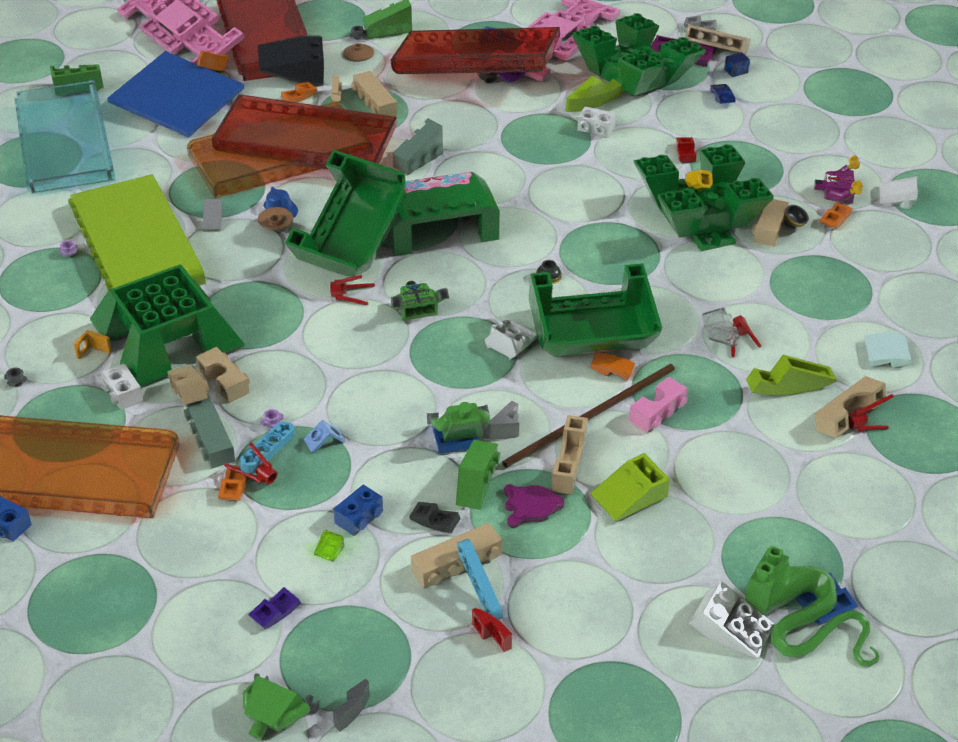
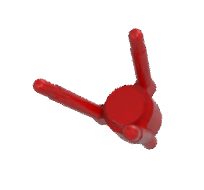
M362 275L337 279L330 283L331 296H335L336 300L368 305L367 301L346 297L343 294H347V289L374 287L375 283L346 284V282L361 279Z
M742 315L733 318L731 321L732 328L729 329L731 334V356L735 357V334L743 336L748 333L754 343L760 348L761 344L751 331L746 319Z
M890 394L860 410L849 413V428L852 430L857 428L858 432L888 429V425L865 426V423L868 422L866 414L875 410L872 408L893 398L894 395Z
M250 443L249 446L262 461V464L255 471L256 476L251 473H244L240 468L228 463L224 464L226 468L244 475L258 484L264 482L266 485H270L278 476V472L272 468L273 465L265 459L253 443Z

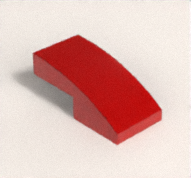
M676 137L679 162H696L697 155L694 150L695 142L693 137Z
M478 608L472 609V625L482 639L485 640L492 636L503 652L512 649V633L508 628L489 613Z

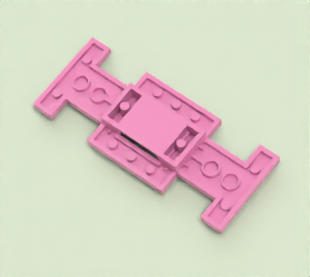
M128 0L117 8L118 13L125 19L133 16L137 11L141 12L149 18L148 21L140 26L143 33L167 52L174 55L186 47L197 56L191 61L195 64L198 62L201 50L226 54L245 38L244 34L236 27L232 28L224 36L211 28L220 20V17L199 0ZM162 26L167 27L170 31H172V33H173L174 35H172L169 31H167V30H166L165 28H163Z
M562 0L561 5L568 7L566 11L559 9L554 14L545 12L514 38V43L522 46L512 55L497 51L490 57V62L498 65L507 57L518 58L524 63L526 68L523 76L543 82L551 75V69L543 67L548 60L554 56L567 61L579 51L573 36L562 43L563 37L569 32L572 35L573 32L580 31V29L590 28V25L599 17L607 21H613L620 15V9L592 0Z

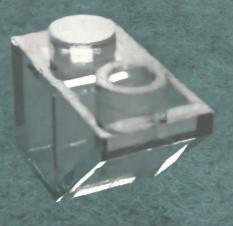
M724 307L702 314L704 327L710 340L732 347L737 346L736 338L739 337L736 326L732 327V316L726 313Z

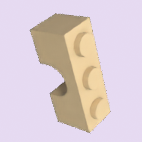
M215 347L196 356L198 371L208 382L217 378L218 392L228 403L250 393V380L248 376L239 370L236 363H232L225 352L222 353Z
M191 365L167 371L171 388L176 395L179 394L183 405L208 398L206 393L209 391L207 380L203 379L202 374L199 375L198 370H195Z

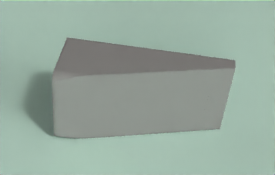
M221 199L204 200L203 231H221L223 214Z

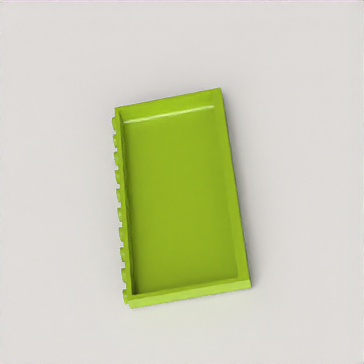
M153 174L70 195V199H68L70 209H72L73 215L77 219L84 239L86 238L87 246L91 250L97 268L100 269L102 279H106L107 290L179 264L190 273L199 285L206 284L202 265Z

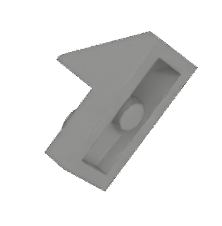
M511 401L490 420L489 424H487L488 439L516 438L519 436V422L517 421L519 418L518 403Z

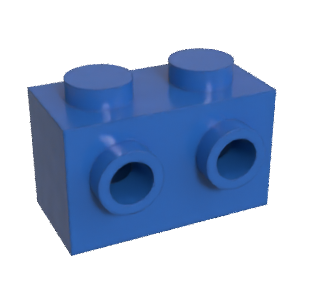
M363 484L333 508L335 524L354 536L360 530L365 529L367 524L374 518L381 515L383 512V497Z

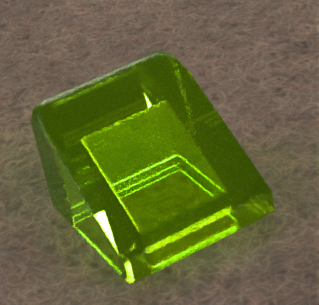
M324 530L314 555L334 562L344 548L343 536Z

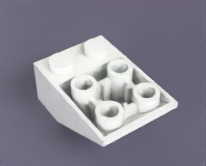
M723 581L707 591L689 622L706 638L755 659L759 657L772 632V627L775 625Z

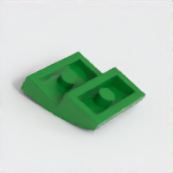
M728 230L713 231L707 233V236L705 234L690 236L701 252L736 243L735 238ZM706 238H707L708 240H709L710 238L712 239L711 242H710L711 244H708V242L706 241Z

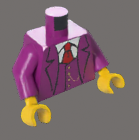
M856 155L849 158V165H845L837 171H827L824 180L815 179L814 190H824V199L853 204L854 195L860 194L863 188L860 180H854V171L851 170L860 167V162Z

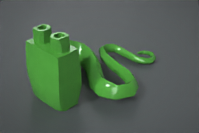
M774 546L767 548L745 588V600L766 617L769 613L789 603L802 593L811 592L817 597L816 601L784 616L772 627L771 643L783 656L802 657L814 651L836 627L851 618L858 620L862 625V632L853 649L854 659L863 666L870 667L879 661V654L871 646L870 649L876 655L875 659L868 661L860 656V650L870 633V622L863 613L853 609L834 616L807 642L798 646L788 645L785 640L788 632L810 624L833 610L837 604L836 584L826 570L815 566H790L788 563L789 556L784 555L783 550Z

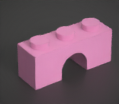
M667 377L656 386L654 401L642 397L630 406L629 422L649 433L652 429L657 428L667 417H671L678 408L686 404L688 388Z

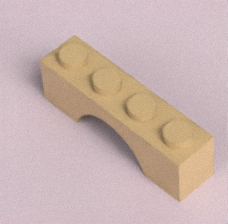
M867 376L863 377L815 413L816 431L834 438L839 437L849 429L848 414L850 412L862 409L886 397V384Z
M567 415L559 459H556L552 473V492L573 495L587 437L588 418Z

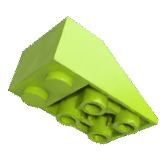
M642 453L627 460L591 492V496L617 522L668 497L670 478L645 453Z

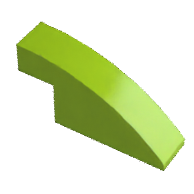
M591 76L567 97L565 111L576 112L582 111L584 107L595 108L621 96L625 93V90L621 89L622 84L615 79L607 83Z
M782 355L770 372L753 368L746 381L752 393L777 396L817 390L835 383L837 379L829 366Z

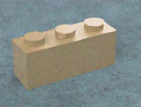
M773 199L758 214L756 224H754L752 234L755 235L754 242L775 247L784 224L785 210L789 202Z

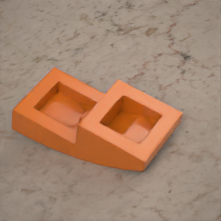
M201 50L197 66L225 71L229 56Z
M309 82L295 84V90L281 92V98L288 104H294L315 94L317 88Z
M836 202L831 209L825 212L820 219V223L837 229L851 215L852 208Z
M595 353L589 368L605 376L612 372L628 381L635 363L616 355Z
M227 468L225 479H222L218 498L240 501L248 477Z

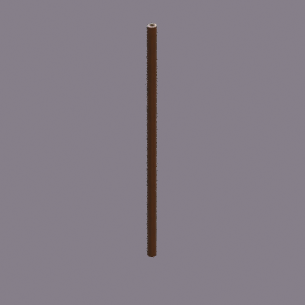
M673 364L663 367L579 417L588 418V420L592 419L674 371ZM565 425L502 461L503 466L508 468L563 436Z

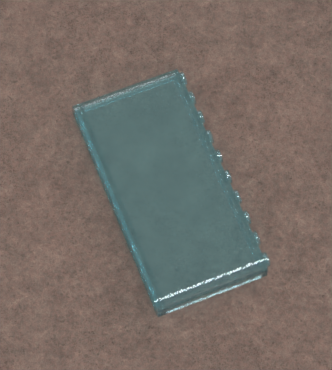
M95 80L17 92V98H14L28 191L31 190L33 194L116 180Z

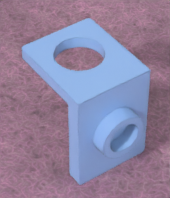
M321 420L304 438L312 453H315L330 437L343 443L346 440L337 427L324 420Z

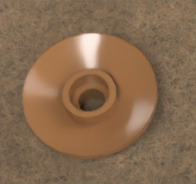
M356 43L346 47L343 55L350 61L360 62L372 58L374 50L368 45Z
M280 207L266 209L258 216V224L267 230H282L293 222V214L289 210Z

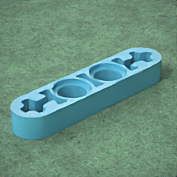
M290 422L278 423L254 446L259 451L266 452L262 455L269 461L293 439L294 425ZM251 448L240 457V469L244 473H255L257 467L262 464V461Z
M470 539L458 542L457 550L484 611L498 620L502 619V608Z

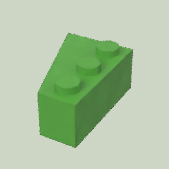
M402 0L396 4L392 3L390 7L383 10L379 9L364 16V30H366L368 39L411 33L412 5L409 0Z
M99 64L79 65V68H70L69 65H64V68L55 69V66H50L55 95L66 96L68 93L75 92L80 94L87 90L98 91L104 88Z
M473 440L458 469L457 506L481 510L492 474L495 472L496 464L498 465L501 453L497 452V443Z

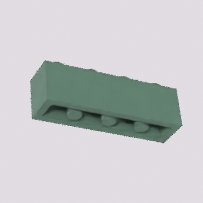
M207 394V399L186 404V409L183 410L186 421H190L189 426L192 435L196 434L195 440L198 448L202 447L201 454L204 462L208 461L212 469L225 463L235 462V455L229 436L209 394Z

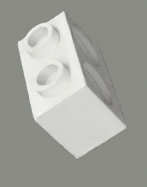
M584 107L578 116L577 130L609 137L615 128L616 113Z
M125 364L102 372L104 379L101 381L102 387L105 392H109L112 403H116L120 410L143 402L141 388Z

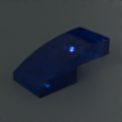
M727 84L710 85V92L715 94L716 102L720 104L735 102V96Z

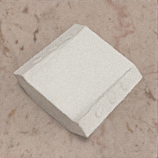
M917 176L879 183V205L885 207L899 205L903 209H910L915 205L918 196Z
M510 319L502 321V325H492L485 343L487 349L492 348L506 355L510 360L538 337L535 331Z

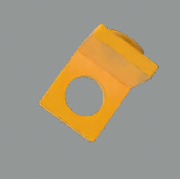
M86 330L73 344L78 359L90 347L109 354L112 352L109 337L90 330ZM84 341V347L80 351V344Z

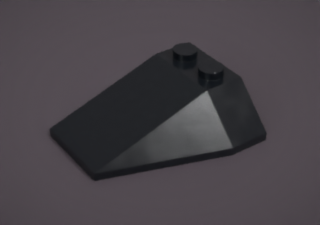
M300 35L258 45L260 72L298 83L309 82L312 85L323 86L324 54L322 36Z

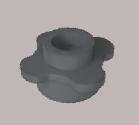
M362 26L352 27L350 37L355 39L364 38L366 30Z
M17 367L9 369L4 375V379L8 381L7 385L10 387L27 381V377L23 375V370Z

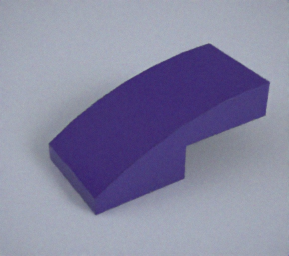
M283 587L270 601L264 599L248 615L262 628L267 629L288 616L301 602L294 594Z

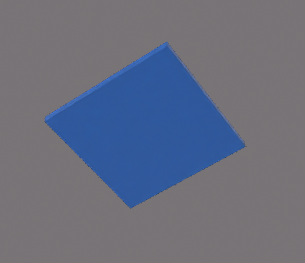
M164 51L111 94L107 100L110 104L189 138L244 89V84Z

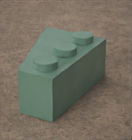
M427 118L425 120L426 124L420 130L417 128L414 131L415 135L410 140L406 139L393 152V167L408 175L442 155V125Z

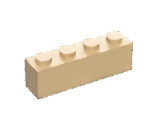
M688 24L685 38L689 41L747 54L751 40L750 38Z
M371 71L353 75L352 89L357 92L359 98L365 102V105L371 109L373 115H376L379 120L397 116V101Z
M486 523L411 555V571L422 587L426 588L436 585L442 580L466 571L457 550V543L470 539L481 564L502 555V539L491 524Z

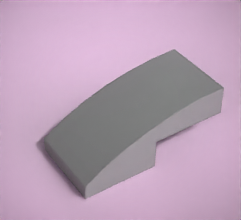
M701 16L686 17L684 22L685 28L688 27V24L712 30L717 28V20L701 21Z

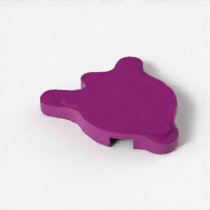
M512 484L504 487V494L508 497V500L505 502V509L507 511H514L507 519V524L511 528H516L525 522L548 520L550 514L564 507V499L546 487L539 485L517 487Z

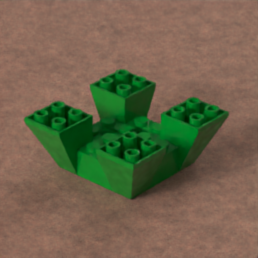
M639 13L616 20L619 45H616V37L612 36L609 32H604L598 26H591L590 28L580 29V31L572 33L588 70L609 82L615 79L622 84L621 89L634 96L677 82L706 53V49L700 47L699 44L688 41L685 37L663 43L660 52L654 51L650 46L659 29V25L654 23L653 20L642 17Z
M725 144L720 147H707L706 149L699 150L701 170L710 171L713 179L711 187L701 191L689 187L685 179H679V170L667 155H658L650 158L642 157L641 159L634 160V165L655 204L679 238L746 227L774 199V195L760 178L736 181L745 165V160L733 145Z
M181 264L108 290L90 317V321L98 333L108 336L110 341L129 334L120 365L125 364L140 387L167 377V371L172 370L164 346L166 343L192 334L193 339L203 352L217 347L222 353H228L245 346L228 321L211 303V299Z

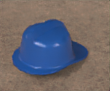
M271 187V191L266 196L264 208H285L293 214V218L296 217L298 208L290 199L288 192Z

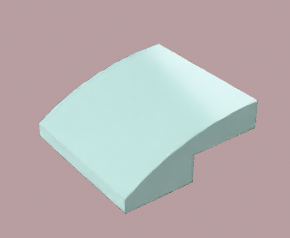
M877 333L865 336L871 367L891 363L892 368L912 363L905 334Z

